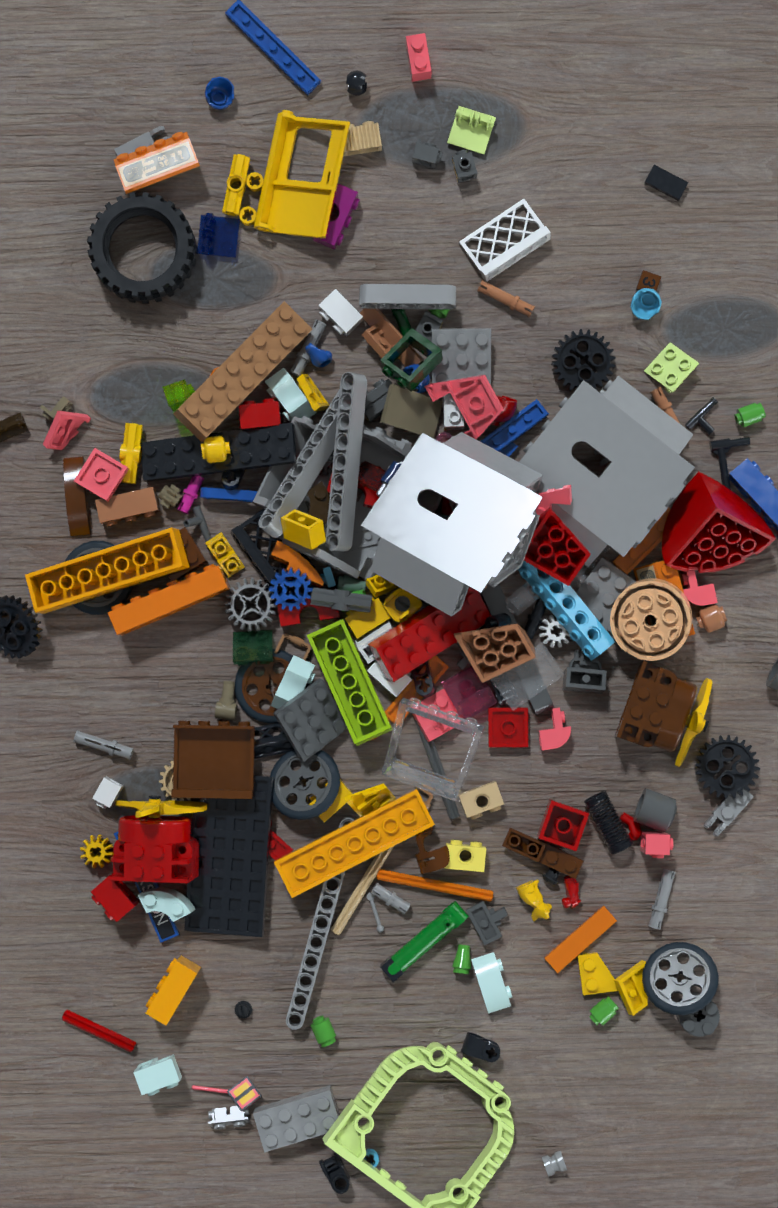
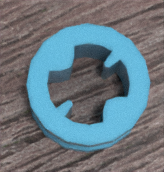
M367 1149L366 1155L368 1157L369 1154L373 1155V1160L375 1161L374 1163L371 1161L370 1164L376 1167L379 1162V1155L375 1150Z

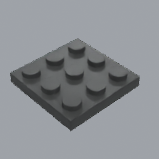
M320 678L273 713L298 757L303 762L348 729L337 703L323 679Z

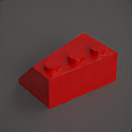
M549 507L539 515L540 517L524 561L569 586L591 553Z

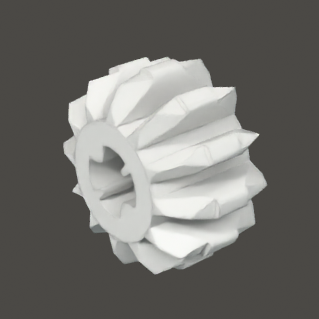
M550 615L551 623L544 619L543 623L546 627L539 626L540 630H545V633L539 634V637H547L543 643L547 644L551 640V648H554L555 641L558 648L562 647L561 640L568 644L569 641L565 636L570 637V634L559 624L557 618L555 621L554 616ZM553 626L556 629L560 628L561 633H558V637L555 634H551Z

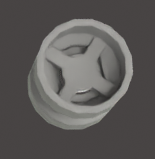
M561 1151L555 1152L552 1157L548 1155L542 1157L548 1177L554 1175L555 1171L563 1172L567 1170Z

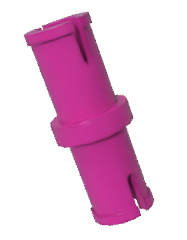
M192 476L187 489L183 490L184 495L177 510L185 514L189 513L194 499L198 497L197 493L204 481L203 477Z

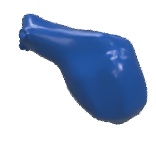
M312 343L305 347L315 367H325L332 361V353L330 351L320 350Z

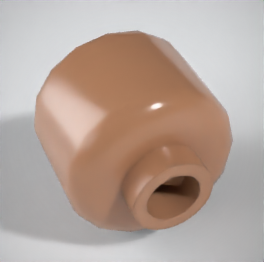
M717 604L700 609V617L696 618L700 629L705 628L707 632L723 628L727 621L723 607H719Z

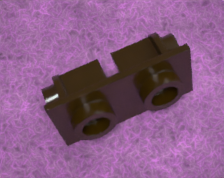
M21 412L0 421V443L28 431Z

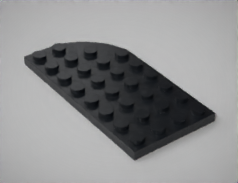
M254 775L252 799H200L199 802L207 803V810L193 813L190 836L197 839L199 843V876L187 883L186 895L196 910L185 916L184 931L252 937L264 936L274 777Z

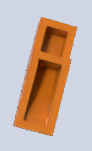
M277 540L270 558L287 565L286 572L289 571L290 567L293 568V572H296L299 568L301 575L306 572L307 576L305 579H311V585L321 588L324 581L315 568L300 553Z

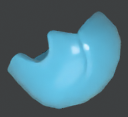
M643 288L634 294L630 307L632 313L638 319L649 320L659 312L662 300L659 293L654 289Z

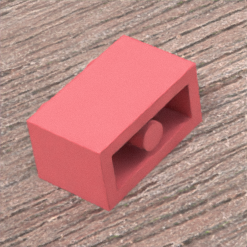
M425 33L406 36V50L412 82L431 79L432 71Z

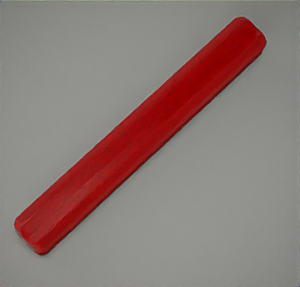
M66 1010L62 1016L63 1021L126 1051L132 1052L136 1046L135 1041L70 1010Z

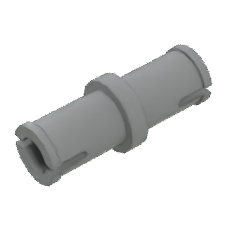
M379 883L375 884L376 886L371 890V894L383 900L385 905H391L402 912V914L407 912L410 903L398 897L396 892L387 890L379 885Z

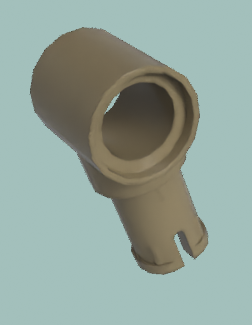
M223 681L222 695L216 703L215 719L235 721L237 703L233 700L235 682Z

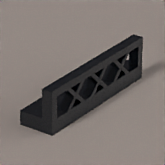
M279 723L255 727V734L262 736L255 740L254 759L294 750ZM275 730L281 731L277 736L270 735Z

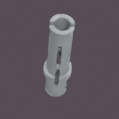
M315 320L303 347L296 354L297 358L290 370L291 374L297 377L301 376L307 364L311 362L305 347L309 343L317 346L327 326L324 322Z
M78 730L73 740L74 743L107 752L110 756L124 757L128 760H131L134 748L118 744L116 740L109 741ZM87 739L101 743V745L89 742ZM106 745L121 749V751L106 747Z
M663 868L656 900L651 907L653 910L648 924L651 928L661 930L664 914L668 910L666 907L676 874L675 871Z

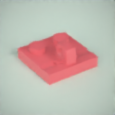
M94 448L74 479V482L109 502L129 468Z
M445 689L409 707L427 742L463 723Z

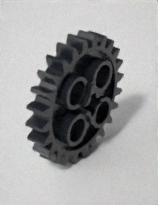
M580 329L578 335L572 331L571 338L565 335V342L559 340L558 344L560 347L554 348V351L558 354L552 355V358L557 360L551 364V366L557 367L553 374H560L557 381L563 379L564 383L562 386L565 387L569 384V391L574 387L578 388L584 380L580 377L581 371L589 373L590 378L584 381L594 389H596V385L599 388L603 387L601 381L606 383L609 381L606 375H613V372L609 369L615 368V365L610 363L616 359V357L610 356L614 349H607L610 342L603 343L604 336L598 339V332H595L592 336L589 329L586 334H583L582 329ZM580 343L585 344L587 351L580 352L577 349V345ZM573 350L577 356L571 354L569 351ZM592 357H601L602 364H595ZM571 358L575 365L567 367L564 362L565 359ZM586 358V364L581 365L580 359ZM590 367L596 369L597 373H594Z
M5 595L0 597V652L4 650V656L10 654L12 659L15 657L20 659L23 656L30 655L40 645L38 640L42 639V636L38 633L43 631V629L38 627L41 621H36L35 618L38 614L32 613L34 608H28L27 601L22 603L21 597L15 599L14 595L10 597Z
M720 735L718 742L712 738V745L707 742L704 744L706 750L700 748L699 752L703 756H696L700 763H696L694 767L700 768V770L695 772V775H701L698 783L705 782L702 789L704 790L709 787V795L715 791L717 792L716 798L724 794V799L727 800L728 795L731 794V797L735 799L736 793L741 797L743 796V789L746 792L750 791L748 784L755 786V782L752 779L759 778L754 773L760 770L759 767L755 766V764L759 763V759H753L757 753L749 752L752 747L751 745L744 746L746 740L738 743L737 736L732 741L730 735L727 736L726 740H723V737ZM730 749L733 752V757H724L722 751ZM736 756H741V758L731 766V771L726 770L717 779L713 778L723 769L724 764L728 765ZM709 762L717 763L718 770H709L707 764ZM740 763L744 764L747 768V771L745 773H739L736 769V765ZM725 776L731 778L732 784L724 786L721 778Z

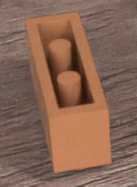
M154 487L114 495L109 502L102 498L95 500L99 521L101 524H106V527L117 525V521L125 520V522L136 521L138 516L144 515V518L154 517L156 512H160Z

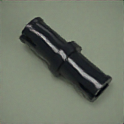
M537 599L531 615H528L527 618L529 620L524 629L532 640L539 624L543 622L541 619L546 610L544 602L540 599Z

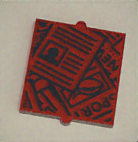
M364 461L359 466L358 483L377 492L382 485L380 480L386 471L381 469L380 466L377 467Z

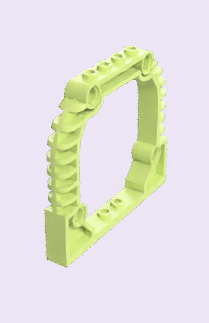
M432 1042L427 1047H404L388 1055L380 1063L355 1099L350 1100L322 1139L325 1145L411 1208H473L481 1198L479 1194L486 1187L489 1180L492 1179L497 1169L500 1168V1165L507 1158L512 1148L514 1124L509 1111L511 1101L503 1091V1085L496 1080L491 1082L487 1079L489 1076L480 1068L478 1071L472 1067L473 1063L467 1058H459L456 1055L458 1052L449 1045L445 1047L438 1042ZM436 1050H441V1055L438 1058L432 1057ZM420 1065L433 1072H443L446 1070L482 1096L483 1107L494 1118L493 1133L487 1145L462 1179L453 1178L449 1180L444 1191L426 1195L422 1201L406 1190L407 1187L399 1180L394 1182L390 1179L391 1175L382 1168L378 1170L363 1159L366 1156L365 1134L370 1133L374 1127V1120L371 1116L374 1110L400 1076L407 1070ZM498 1097H503L502 1103L495 1105V1100ZM361 1118H367L365 1125H358ZM461 1188L459 1194H453L454 1189Z

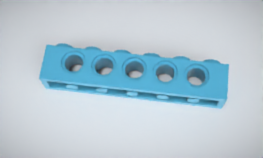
M525 561L517 569L521 577L530 584L534 593L542 599L546 608L555 615L559 624L567 630L571 639L580 646L584 655L591 661L615 643L614 639L570 585L567 586Z

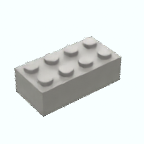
M331 1085L257 1107L254 1109L253 1116L265 1153L326 1134L339 1117V1111Z

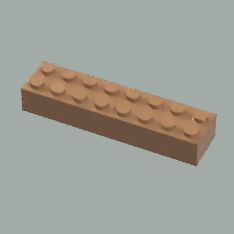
M284 301L173 415L203 442L304 339L312 328Z

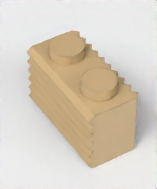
M367 121L360 126L350 124L344 156L382 151L378 123L374 124L373 121Z

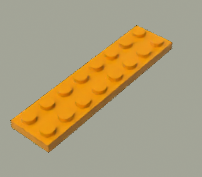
M415 789L275 860L274 864L291 898L435 824L418 790Z

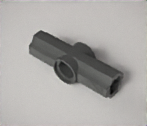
M313 588L311 605L332 607L331 609L343 611L370 612L372 595L352 593V591Z

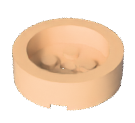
M655 578L643 579L626 587L617 597L610 614V627L615 641L625 652L641 660H661L676 653L685 643L692 627V610L687 597L672 583ZM653 615L656 618V624L653 626L647 625L645 617Z

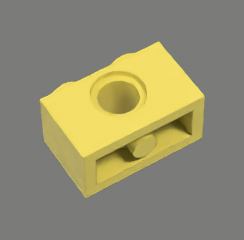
M451 840L450 843H446L450 859L445 869L484 872L486 847L482 846L481 842H470V845H465L460 840ZM463 850H468L471 853L470 858L466 861L460 859V853Z

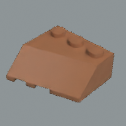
M518 624L454 634L482 683L536 658L535 648L526 631Z

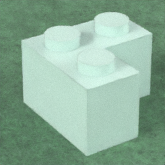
M174 1054L160 1060L157 1057L143 1062L133 1072L141 1095L148 1094V1096L160 1092L159 1089L163 1087L170 1089L179 1085L178 1082L182 1078Z

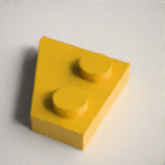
M302 374L297 378L299 388L307 397L314 411H323L329 407V403L308 374Z
M382 783L348 795L344 799L358 816L362 817L395 800L396 797Z
M597 952L579 954L577 956L582 995L618 991L614 977Z
M643 960L614 979L626 1010L632 1016L648 1005V997L642 983L643 969L646 961Z

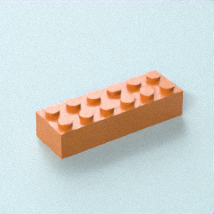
M211 564L204 567V572L190 573L185 576L186 579L183 581H171L166 584L167 587L164 589H159L158 587L148 591V596L143 597L139 595L130 599L131 603L127 605L120 603L111 607L112 611L108 612L116 634L123 636L230 590V585L223 569L219 565Z

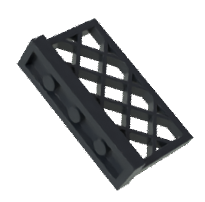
M262 509L244 523L232 529L230 534L270 587L274 586L270 583L271 579H276V572L274 570H278V573L281 574L282 563H280L279 567H273L268 563L269 555L272 553L270 552L271 542H277L278 539H272L271 536L270 538L258 536L260 528L258 525L259 519L265 509ZM249 524L258 525L256 536L248 535L244 527ZM258 539L269 541L267 552L257 548ZM302 553L301 555L315 568L307 555ZM278 584L277 589L280 594L283 588Z

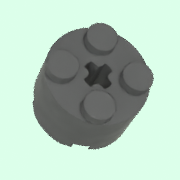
M692 992L691 994L694 995V996H697V995H699V994H701V993H699V992ZM712 1000L707 1006L699 1010L701 1016L699 1015L698 1018L694 1016V1013L676 1015L684 1030L698 1037L712 1034L718 1026L720 1019L718 1007Z

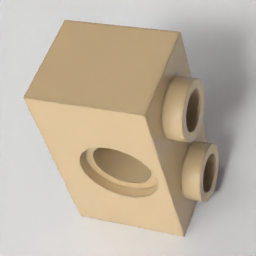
M496 781L458 794L466 817H471L472 820L483 816L482 812L489 810L492 813L500 810L501 805H504ZM479 796L487 798L485 806H478L476 804Z

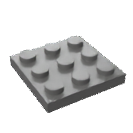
M491 328L431 329V342L442 349L443 360L432 370V383L485 375L491 385Z
M602 557L576 593L614 639L610 627L612 607L621 592L636 581Z

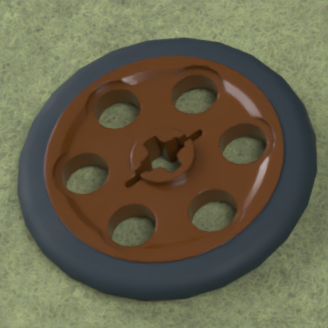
M276 649L258 651L241 664L236 674L235 695L237 701L246 714L259 722L278 723L273 714L278 709L271 706L273 696L271 690L266 688V685L269 684V675H271L273 683H277V687L274 688L273 692L275 696L293 655L286 651L278 650L277 654L274 653ZM276 662L283 663L284 671L282 673L274 672L273 665ZM257 665H261L265 669V673L261 677L254 674V668ZM249 684H255L258 687L255 695L247 693V686ZM262 699L269 700L270 708L268 710H262L259 707V702Z

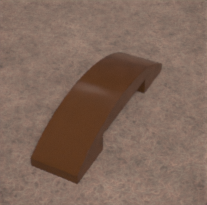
M83 456L64 458L65 501L70 536L91 535L86 490L74 482V479L84 465Z

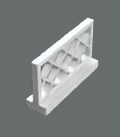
M522 199L459 241V244L477 267L482 278L488 282L549 241L551 234L525 199ZM523 206L527 211L526 218L515 216L516 210ZM510 219V229L499 227L500 221ZM514 220L525 222L523 231L513 229ZM528 222L536 223L539 227L535 232L526 231ZM488 229L495 230L494 239L483 238L484 232ZM498 231L508 232V240H496ZM511 234H521L522 240L518 243L510 242ZM471 240L479 241L477 250L469 249L466 244ZM482 242L493 243L491 252L480 251ZM495 244L506 245L505 252L502 254L494 253ZM479 255L490 256L489 262L481 266L478 262Z

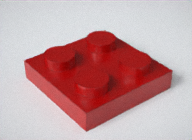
M528 707L488 708V747H528Z

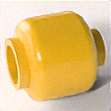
M222 436L207 437L204 443H201L202 457L208 463L224 462L227 459V454H231L229 442H225Z

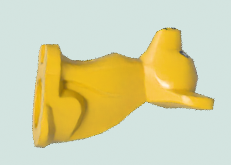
M538 879L528 881L516 887L521 899L534 908L531 915L533 921H536L538 918L549 919L550 909H552L550 903L543 902V895L538 889Z

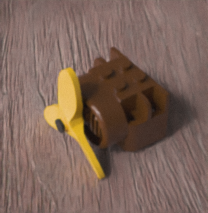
M642 661L615 737L644 747L655 746L673 752L678 746L686 725L687 728L681 748L675 761V766L680 767L695 736L700 734L702 730L705 732L709 721L704 719V715L709 703L712 680L709 678L704 680L692 708L697 691L695 684L677 678L675 673Z

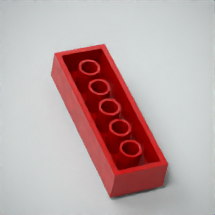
M469 587L462 609L452 617L429 605L368 645L385 677L395 682L456 643L455 633L474 631L484 625L487 617L491 615L479 592Z

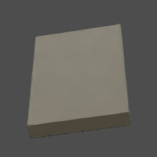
M390 384L380 423L419 436L424 433L434 439L443 401L436 400L433 402L429 396Z

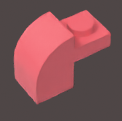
M695 570L683 571L684 574H681L683 585L687 586V589L683 591L691 605L705 606L718 603L714 583L698 586Z
M559 707L551 708L553 728L538 730L540 750L559 748L570 737L571 726L563 727L562 723H565L564 711H560Z

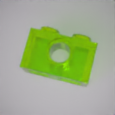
M185 379L162 387L168 406L172 411H176L195 392L192 384H188Z

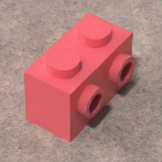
M642 831L640 837L641 852L649 854L652 858H664V855H670V850H673V838H670V834L661 831Z

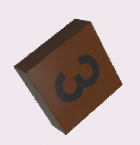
M643 270L636 290L650 288L657 291L662 276Z

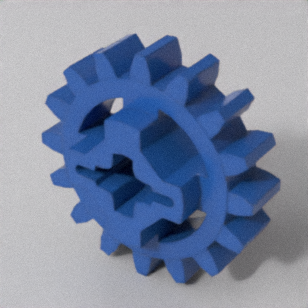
M290 567L288 572L282 568L281 575L277 572L275 573L276 579H271L270 582L274 586L269 587V591L274 592L270 597L271 599L276 598L275 605L281 603L283 610L286 606H289L290 611H292L293 606H296L299 610L301 603L307 605L305 598L311 599V594L308 592H311L313 587L308 586L311 583V579H305L307 576L306 572L301 575L299 568L296 572H293V568ZM302 583H303V585H304V593H303V594H302V592L299 590V587L301 586ZM278 584L283 588L280 594L277 589ZM287 586H289V587H293V586H294V587H295V588H294V592H293L292 590L288 592V591H287V588H288Z

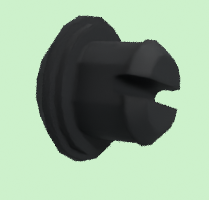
M549 868L546 875L542 874L543 879L553 885L558 884L556 880L559 872L557 870Z
M247 1001L238 1002L234 1008L235 1014L242 1019L248 1018L252 1013V1006Z

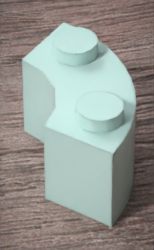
M282 368L265 381L269 387L266 391L272 399L277 398L285 409L283 414L289 422L292 421L294 416L310 418L317 413L312 409L308 399L285 368Z
M293 655L271 706L279 709L306 688L307 683L311 685L316 675L312 673L315 665Z
M151 888L138 894L146 913L152 911L162 912L168 915L173 922L196 910L187 897L170 888Z
M494 952L471 959L488 1013L510 1007L509 998H512L509 986L505 987L500 971L504 969L501 959L496 960Z

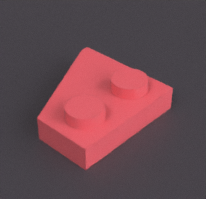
M57 411L43 445L47 449L63 450L69 441L79 433L77 429L84 421L88 423L91 418L87 414Z

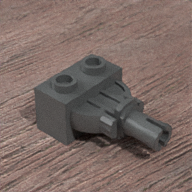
M581 648L580 652L579 650H574V658L564 670L562 690L602 694L606 689L607 671L602 670L598 657L591 661L584 655Z

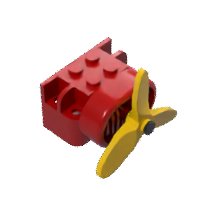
M150 795L149 801L115 800V806L137 809L139 811H136L135 815L121 817L118 821V840L114 843L113 856L111 857L113 874L108 876V881L189 883L199 876V843L197 839L190 836L191 821L186 817L161 815L203 812L207 810V803L197 801H161L159 799L161 796Z

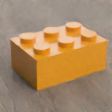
M182 955L178 959L174 958L166 970L169 973L168 976L164 975L156 987L158 993L154 992L145 1005L148 1008L145 1014L166 1026L201 967Z

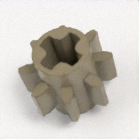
M173 484L171 487L165 485L158 496L161 499L160 504L167 509L170 506L176 508L183 497L179 494L181 490Z

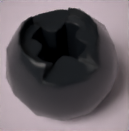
M358 70L350 72L346 80V84H348L347 92L354 96L364 94L367 89V82H365L366 74Z

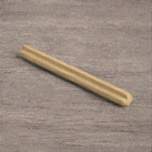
M393 847L375 856L331 928L333 933L336 935L341 934Z

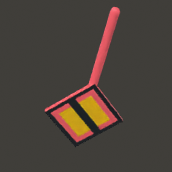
M248 1076L244 1077L229 1090L192 1086L194 1090L229 1094L241 1112L262 1097Z

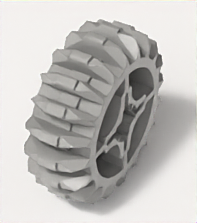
M251 578L250 584H248L246 579H243V586L236 582L238 589L230 588L234 592L233 596L226 594V597L230 598L231 602L226 601L224 604L231 606V608L226 609L225 612L233 613L228 619L233 620L236 618L235 626L240 622L242 623L240 629L244 630L245 626L248 625V631H252V625H255L258 631L260 630V623L263 627H267L265 620L273 621L269 617L270 614H277L275 611H271L272 607L278 608L277 605L272 604V601H275L276 598L271 599L270 597L274 592L266 591L269 587L268 583L261 587L262 580L260 579L257 585L254 578ZM250 588L259 590L253 597H246L241 593ZM263 594L267 599L266 612L259 606V601ZM237 597L244 604L240 615H238L235 607ZM244 598L251 602L255 600L256 608L259 609V611L253 608L247 610L246 606L249 605H246L247 602L244 600ZM251 612H256L261 616L260 619L255 621L244 620Z

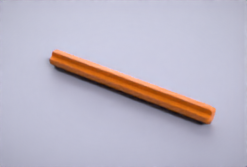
M380 869L377 873V879L381 881L489 902L493 899L494 893L491 890Z

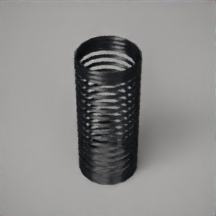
M601 791L586 799L584 803L587 808H590L588 811L592 818H594L593 821H596L595 824H598L596 827H600L598 830L602 837H604L603 840H606L605 843H608L606 846H610L608 849L613 855L633 845V842L628 832H626L627 829H624L625 826H622L623 823L618 813H616L617 810H614L615 807H612L613 804L607 792Z

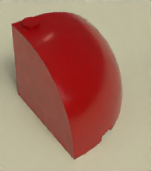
M698 471L679 494L669 512L662 536V555L665 565L676 570L688 572V570H698L699 573L715 572L744 563V559L754 553L755 555L761 553L776 538L765 521L742 498L720 482Z

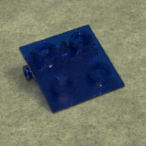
M212 213L201 215L197 254L236 258L240 219L217 217Z

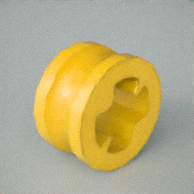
M253 172L247 176L246 183L249 190L258 192L262 189L263 177L261 174ZM251 179H260L258 180L259 185H250L252 184Z
M246 206L240 210L239 217L242 224L245 226L254 224L256 217L254 208ZM246 212H249V214L253 213L252 219L249 221L247 218L243 219Z

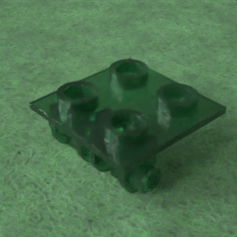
M272 630L233 632L234 665H248V662L252 665V661H255L256 665H258V661H260V664L274 662Z

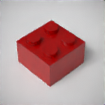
M264 399L263 403L244 401L243 405H239L241 430L282 424L281 407L275 399Z
M549 799L537 837L577 851L589 813Z
M108 877L91 891L93 894L91 896L97 905L101 904L105 908V914L111 921L115 920L118 922L140 902L123 881H108Z

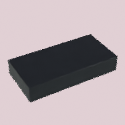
M653 165L644 183L679 201L689 182Z

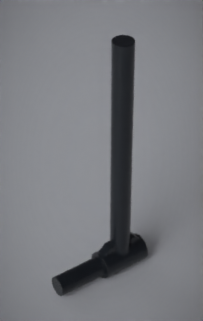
M749 437L732 440L728 438L709 442L710 451L718 454L722 484L730 490L726 453L731 447L750 445Z

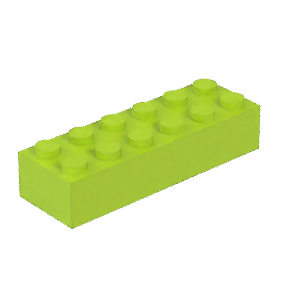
M343 619L308 634V640L356 746L392 731V726Z

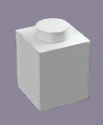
M104 777L92 799L96 800V805L104 809L107 807L111 808L124 786L109 777Z

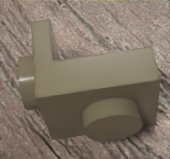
M63 396L52 411L43 405L40 408L44 411L42 415L52 421L57 411L71 412L73 404Z

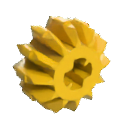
M99 834L97 840L94 835H91L90 841L87 839L83 841L87 847H80V850L86 853L80 857L81 859L88 858L85 862L86 865L92 861V868H96L97 864H99L100 868H103L104 861L106 863L111 862L108 856H113V852L108 851V849L114 846L113 844L107 846L106 843L109 841V838H105L102 841V835ZM97 847H99L101 849V851H99L101 855H94L93 852L95 850H93V848L96 849Z

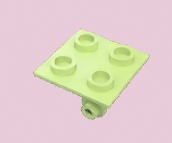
M459 106L447 143L484 155L496 117Z
M669 343L644 372L662 384L668 393H671L683 383L699 363L675 345Z

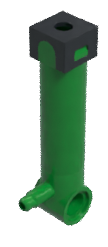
M456 901L452 902L395 954L382 962L380 968L392 982H395L404 974L405 970L448 933L461 925L469 916Z

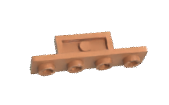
M364 308L360 314L370 328L365 330L362 336L382 359L403 336L379 309ZM411 345L398 357L405 367L420 364L423 360Z

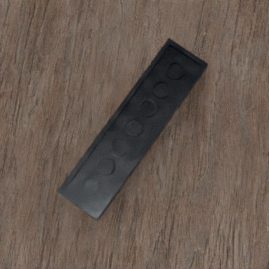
M292 422L269 427L211 433L208 437L222 436L225 442H229L231 454H227V459L224 462L208 463L206 459H203L201 443H204V441L201 442L195 435L141 442L143 481L145 482L297 463L295 429Z

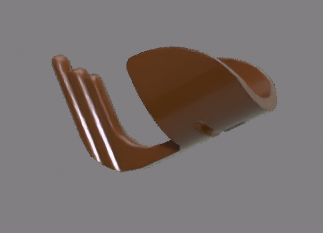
M434 826L416 835L420 852L416 853L415 857L421 874L443 869L449 863L450 855L447 845L429 852L425 851L424 838L432 835ZM435 857V859L424 861V859Z

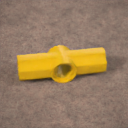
M241 154L233 155L222 209L224 214L234 217L239 216L243 194L246 190L245 184L250 157ZM234 182L241 183L238 189L231 187Z
M125 423L124 440L120 447L119 459L129 470L121 483L136 484L138 464H140L142 458L141 439L143 425Z

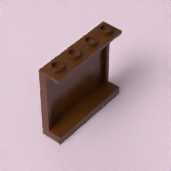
M178 721V724L173 725L174 767L171 797L253 798L255 726H250V722H238V725H230L229 721H218V725H210V721H198V725H190V721Z

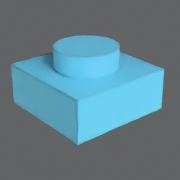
M331 567L323 568L324 573L320 574L324 581L323 585H328V588L336 587Z

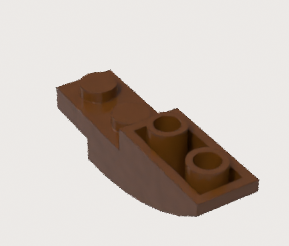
M513 828L509 829L502 845L577 879L584 860Z

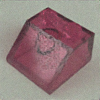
M472 666L441 682L463 722L497 703L487 682H481Z

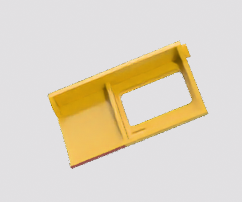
M282 110V112L277 114L254 228L269 233L326 238L350 122L296 117L292 111ZM300 128L331 131L323 176L320 182L288 179L296 135Z

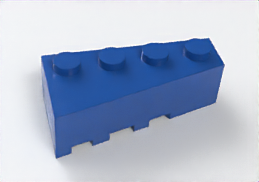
M747 458L729 473V480L745 499H751L750 504L756 512L763 513V518L768 527L775 528L778 531V490L773 486L774 483L767 475L764 476L760 472L761 469L754 461L751 462Z

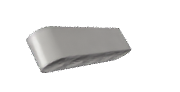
M360 285L359 306L366 309L456 308V286Z

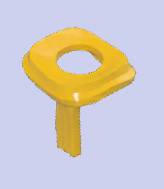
M398 588L385 599L383 605L394 621L404 622L421 608L422 601L404 589ZM400 596H405L410 601V607L406 611H398L395 607V600Z

